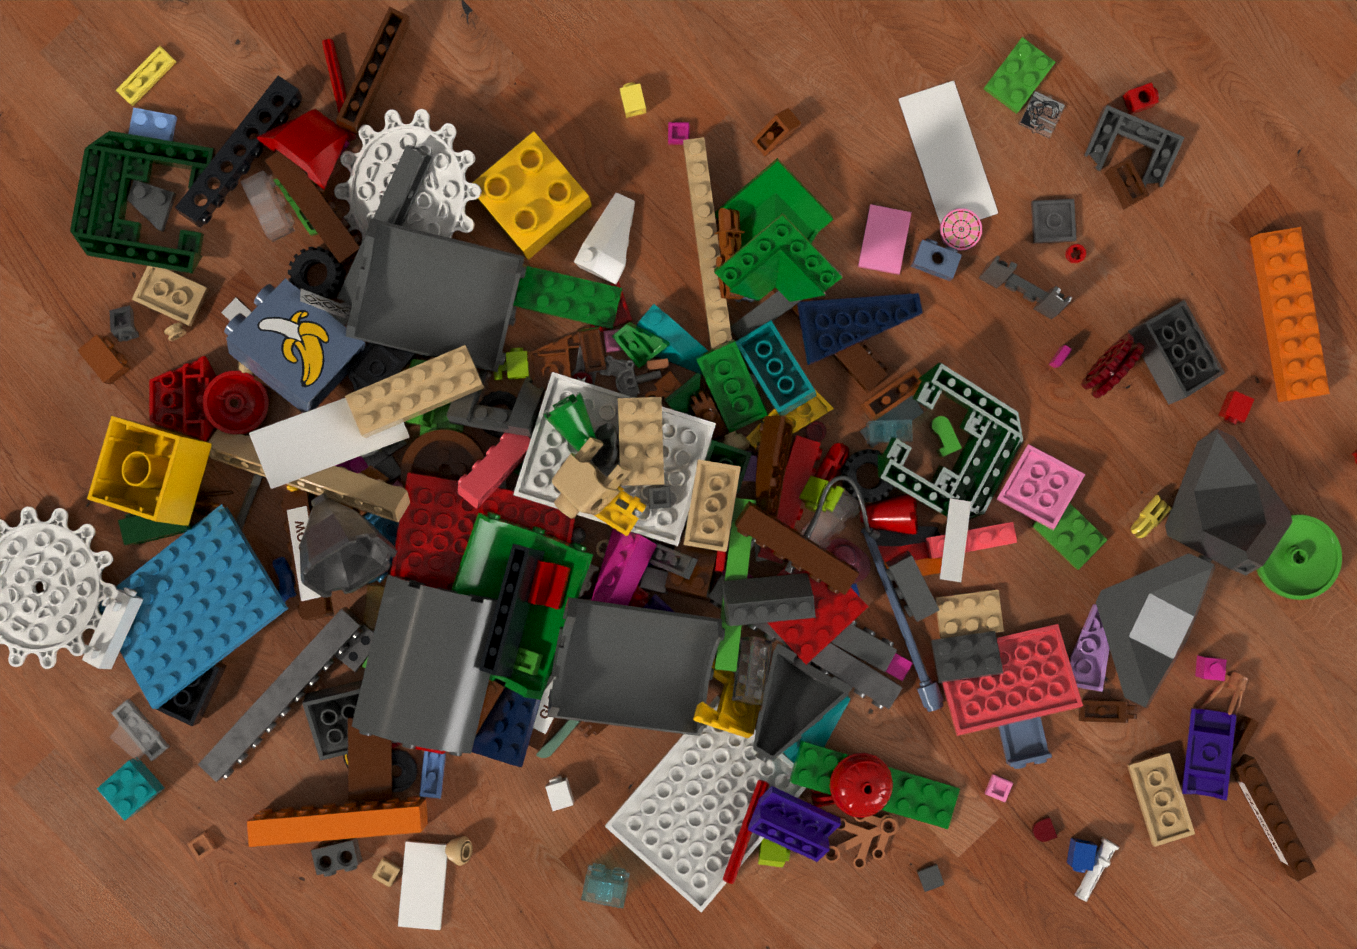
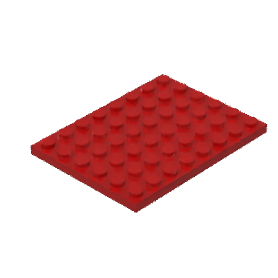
M408 472L405 490L408 492L410 504L399 520L395 544L397 554L393 557L390 575L406 577L426 583V586L433 588L441 587L451 590L478 513L488 514V511L499 514L501 519L533 529V526L545 529V534L571 543L575 518H569L559 509L513 495L515 490L499 487L476 509L457 493L458 480Z

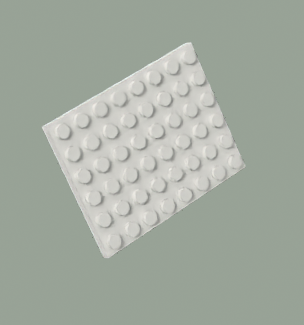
M552 372L513 495L558 509L554 501L561 492L553 485L552 479L571 453L577 454L578 452L545 419L543 413L547 409L549 412L553 411L554 407L552 405L569 395L574 394L576 397L577 392H580L583 396L594 433L602 425L612 423L616 428V443L619 445L618 398L634 397ZM662 407L664 485L621 486L624 488L623 491L632 497L640 498V502L647 505L643 512L634 509L632 512L639 519L630 532L678 546L689 512L697 460H705L716 423ZM619 459L615 465L608 469H598L608 477L615 467L619 465ZM669 486L671 507L650 509L648 488ZM619 498L615 503L625 510L629 506V504ZM579 512L577 514L585 518L605 523L592 514Z
M716 696L708 706L717 711L720 698ZM707 725V728L703 729L700 736L683 734L604 825L701 913L727 883L723 881V876L757 781H766L769 783L768 789L773 786L797 798L806 789V787L789 782L794 763L785 755L781 754L773 761L768 760L766 763L755 757L757 752L753 750L756 730H754V734L750 738H745ZM752 832L741 865L764 837Z

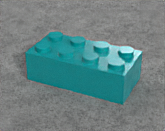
M771 320L736 341L742 357L779 416H785L817 396L812 384Z

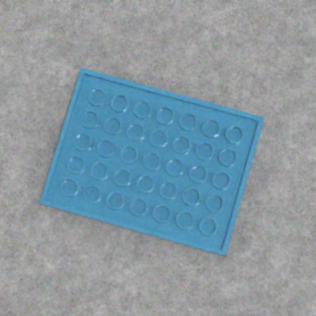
M222 504L194 525L192 530L185 532L116 586L120 590H124L125 587L133 589L137 592V596L143 598L120 652L152 709H158L288 609L228 507L224 508ZM103 600L99 605L101 615H103L106 606L101 605Z

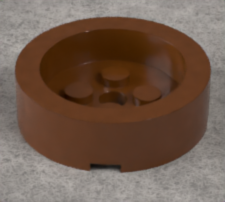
M449 427L429 430L416 438L404 454L401 464L403 487L405 489L408 472L459 481L464 474L468 475L472 471V467L477 460H483L486 457L480 444L464 431ZM442 464H448L451 467L449 475H442L440 473L439 467Z

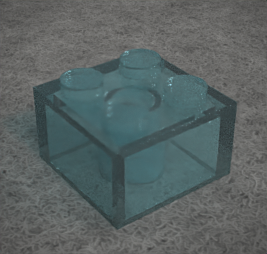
M594 863L593 866L588 865L581 900L623 909L630 873H626V870L622 868L606 869L604 865Z

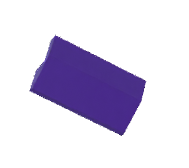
M771 786L759 798L749 823L748 831L818 862L830 850L828 837L841 825V819Z

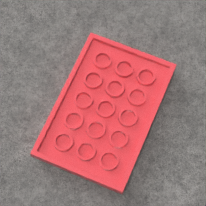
M1058 624L997 638L1003 674L942 683L957 736L1083 706Z

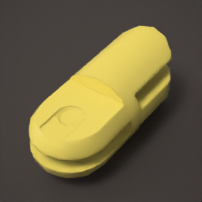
M1155 495L1131 526L1132 534H1135L1137 538H1144L1154 527L1160 524L1172 508L1167 506V503L1161 500L1159 495Z

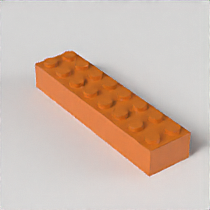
M1301 227L1257 234L1251 237L1250 241L1278 403L1330 394Z
M420 796L407 797V800L399 801V798H392V800L378 803V800H367L365 804H357L356 801L345 802L344 806L328 803L324 804L322 808L306 805L302 806V809L294 810L293 807H284L280 811L272 812V809H262L247 821L249 847L420 833L428 825L426 799H420Z

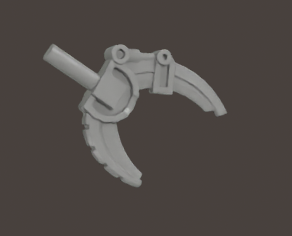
M612 356L605 358L607 369L597 371L601 375L615 376L618 391L621 394L637 398V395L640 394L638 384L662 378L660 370L636 376L634 371L635 363L633 361L617 360Z

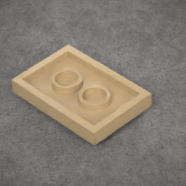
M147 266L132 300L192 327L209 288L167 269Z
M998 589L935 597V602L939 608V611L936 613L940 639L995 631V633L1004 632Z

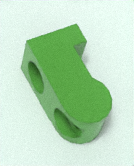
M938 416L931 420L929 428L936 435L941 448L936 450L940 458L962 449L951 423L946 417Z

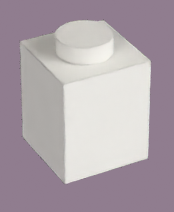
M561 776L549 779L550 782L546 784L545 788L552 811L572 806L574 798L568 778L562 779Z

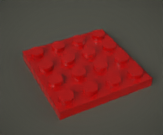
M787 565L776 576L791 574L785 571ZM795 568L792 574H808L814 595L816 618L767 623L807 665L869 606L851 587L846 595L841 592L836 594L827 588V583L822 580L819 583L809 576L810 573L803 569L801 572Z

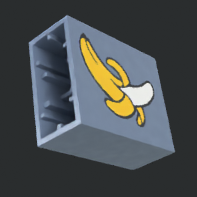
M285 278L276 288L271 284L263 287L254 299V304L257 307L247 317L241 313L237 314L228 323L224 333L228 335L226 340L230 355L298 410L305 413L316 409L347 376V369L364 350L365 342L346 337L347 328L325 310L301 302L300 290Z

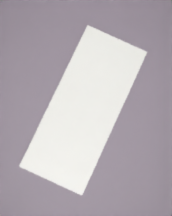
M951 81L899 98V103L940 224L942 219L955 209L973 211L979 219L998 214L955 82Z
M346 398L249 433L271 489L409 438L404 422L368 438L361 436Z

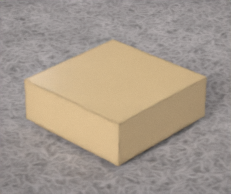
M383 857L372 878L391 887L402 867Z

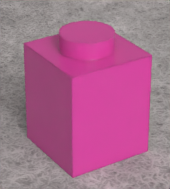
M1197 655L1195 676L1202 679L1225 681L1227 660Z

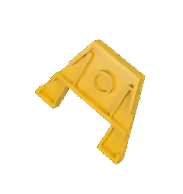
M714 658L712 665L714 669L713 677L724 684L717 711L702 701L696 707L693 720L745 738H750L754 734L761 702L744 684L740 685L733 678L734 673L732 671L715 669Z

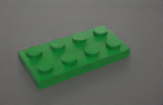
M734 339L695 357L729 433L768 416Z

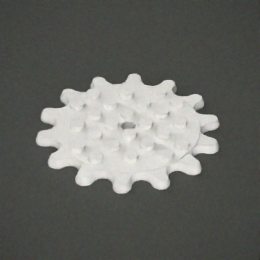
M392 109L388 110L385 114V128L381 132L374 131L369 125H362L360 127L359 137L362 140L363 147L359 153L350 151L342 153L341 163L349 169L350 178L346 183L336 185L334 193L338 199H344L349 202L350 211L344 218L351 225L350 231L357 229L361 232L362 242L366 235L370 218H374L406 145L417 146L420 150L434 158L402 226L452 238L453 233L457 230L469 233L474 229L475 223L466 215L465 206L469 200L478 199L482 194V190L479 185L469 183L466 180V170L475 162V155L470 150H464L459 153L454 151L453 140L457 134L454 125L447 123L439 131H432L430 128V115L424 109L417 110L413 121L406 125L402 122L400 114Z
M27 506L21 511L20 524L14 528L0 519V644L8 646L10 651L8 661L13 667L21 666L30 653H34L39 657L40 664L45 669L55 666L57 652L60 648H67L74 656L83 655L79 652L82 646L85 645L83 640L84 631L89 628L96 630L102 617L99 611L101 601L105 597L110 598L114 589H117L114 584L106 583L102 579L103 569L113 562L112 554L109 551L95 553L90 547L91 540L96 534L95 528L91 524H84L76 531L70 530L68 527L69 515L63 508L55 509L51 518L46 522H42L38 518L37 511L33 507ZM41 581L44 591L38 593L36 591V584Z

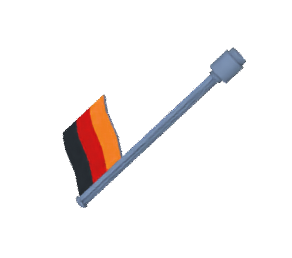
M918 526V533L913 535L888 530H876L880 532V537L878 540H875L869 536L864 527L861 533L864 535L920 679V686L917 688L922 704L924 708H927L928 712L938 710L944 706L941 691L937 681L932 682L927 675L892 582L885 571L888 569L885 562L909 551L922 576L941 573L942 557L929 559L925 540L928 537L939 536L938 528Z

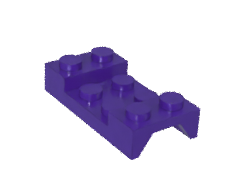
M1191 707L1182 794L1211 796L1227 801L1236 723L1235 713L1229 715L1228 712Z

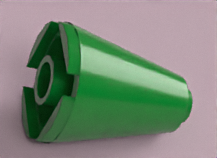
M577 392L576 397L572 394L552 405L554 407L553 411L549 412L547 409L543 413L545 419L577 452L590 437L596 439L583 396L580 392Z

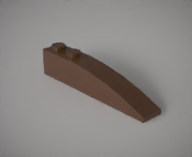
M765 416L764 421L760 424L761 441L756 446V454H758L756 505L777 518L794 422L785 416Z

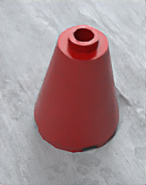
M903 494L865 505L870 528L911 535L918 533L917 502L910 495ZM860 510V521L864 523L862 510Z

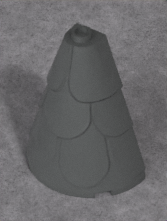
M778 643L773 651L768 682L765 686L762 711L759 712L753 746V750L757 752L755 757L765 763L768 760L773 761L801 739V735L819 722L827 712L846 698L853 687L835 676L831 678L813 666L806 665L801 659L797 658L796 653Z

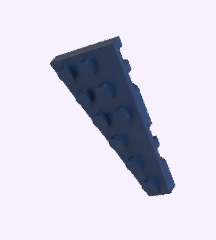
M919 293L799 302L797 306L807 365L920 316L923 312Z
M505 687L475 736L472 753L522 767L541 700L525 698Z

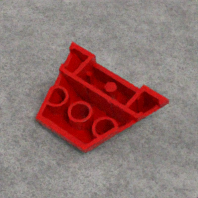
M315 108L258 136L257 139L272 151L278 150L306 171L308 178L325 190L328 179L334 170L336 161L343 150L349 133L338 127L337 124Z
M202 356L192 363H186L174 371L170 370L149 380L150 422L174 429L186 435H191L203 441L208 440L215 427L205 416L202 404L203 394L210 381L216 377V374L206 356Z

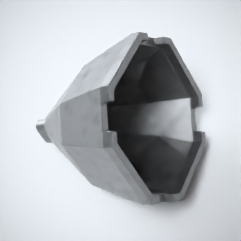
M321 494L311 501L313 508L300 542V573L303 585L323 598L331 597V591L342 590L344 594L353 593L389 570L391 566L389 559L396 556L397 550L367 519L355 510L328 499L327 494Z

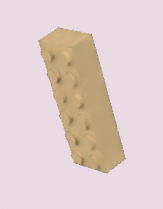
M466 345L345 395V398L361 436L368 438L485 387Z

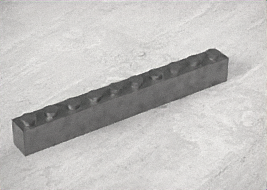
M723 575L719 577L709 595V598H711L710 603L719 609L721 608L723 596L722 581L725 578ZM768 623L747 625L755 631L758 628L765 632L764 637L772 642H775L777 639L783 643L782 646L793 652ZM831 642L808 663L810 665L814 662L819 666L818 670L826 675L831 673L841 681L854 687L853 692L860 697L865 698L867 695L873 699L871 703L881 710L883 707L890 709L902 690L900 685Z
M347 607L342 608L198 765L216 782L222 778L226 780L235 771L232 769L236 763L240 765L249 756L246 752L251 747L255 749L262 742L261 736L265 732L270 733L276 727L277 723L275 721L280 716L283 718L292 709L289 706L293 701L298 702L306 694L304 692L305 688L308 685L312 687L320 679L318 674L322 670L327 671L334 664L332 659L335 655H342L349 647L347 645L348 641L351 638L355 640L363 632L361 627L364 623Z

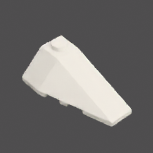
M615 193L575 258L574 263L579 268L615 285L617 284L626 266V253L629 246V233L635 206L634 200Z

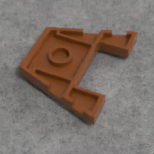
M578 332L528 353L529 374L534 386L537 388L544 387L546 393L552 372L572 378L569 349L579 348Z

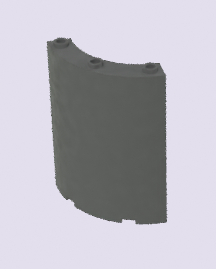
M370 218L362 256L364 257L363 264L360 268L357 282L358 288L355 297L357 300L353 299L347 323L346 337L434 358L466 345L476 368L498 372L499 364L504 365L506 353L502 351L509 320L514 319L517 309L513 304L519 279H524L527 266L523 265L525 256Z
M388 575L352 727L359 729V733L362 735H375L403 743L402 746L409 749H415L417 746L446 751L454 756H462V753L471 754L490 674L480 671L479 667L498 599L469 594V596L463 595L454 590L426 586V583L406 577Z
M568 597L563 614L565 622L564 626L560 627L555 650L552 677L556 678L553 679V687L549 692L547 717L700 736L703 729L707 728V725L694 721L693 717L697 705L702 701L704 703L707 701L709 680H712L714 669L712 668L719 643L724 640L725 628H722V619Z

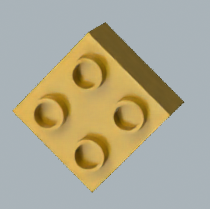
M534 131L472 182L479 185L482 190V194L477 200L528 260L592 207L588 194Z
M111 416L87 499L155 522L188 526L212 443L149 424Z

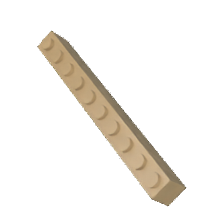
M702 137L683 140V148L712 350L731 341L732 336L727 300L721 298L718 276L714 273V269L717 267L716 259L720 256L718 235L715 234L717 232L705 140Z
M218 429L208 442L212 443L209 453L211 459L266 477L250 435L228 434ZM332 466L287 483V485L316 495L327 494L328 499L395 522H399L410 504L408 492L403 487L387 484L380 479L369 478L362 473L348 471L341 466Z

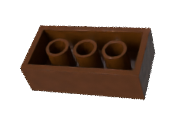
M687 515L679 544L675 546L674 550L691 556L698 561L690 579L668 571L665 589L667 592L708 601L716 572L717 550L683 545L688 519Z

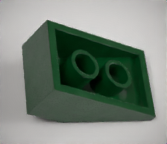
M131 513L125 514V519L118 520L124 545H138L183 534L188 530H192V527L196 525L189 523L186 526L155 522Z

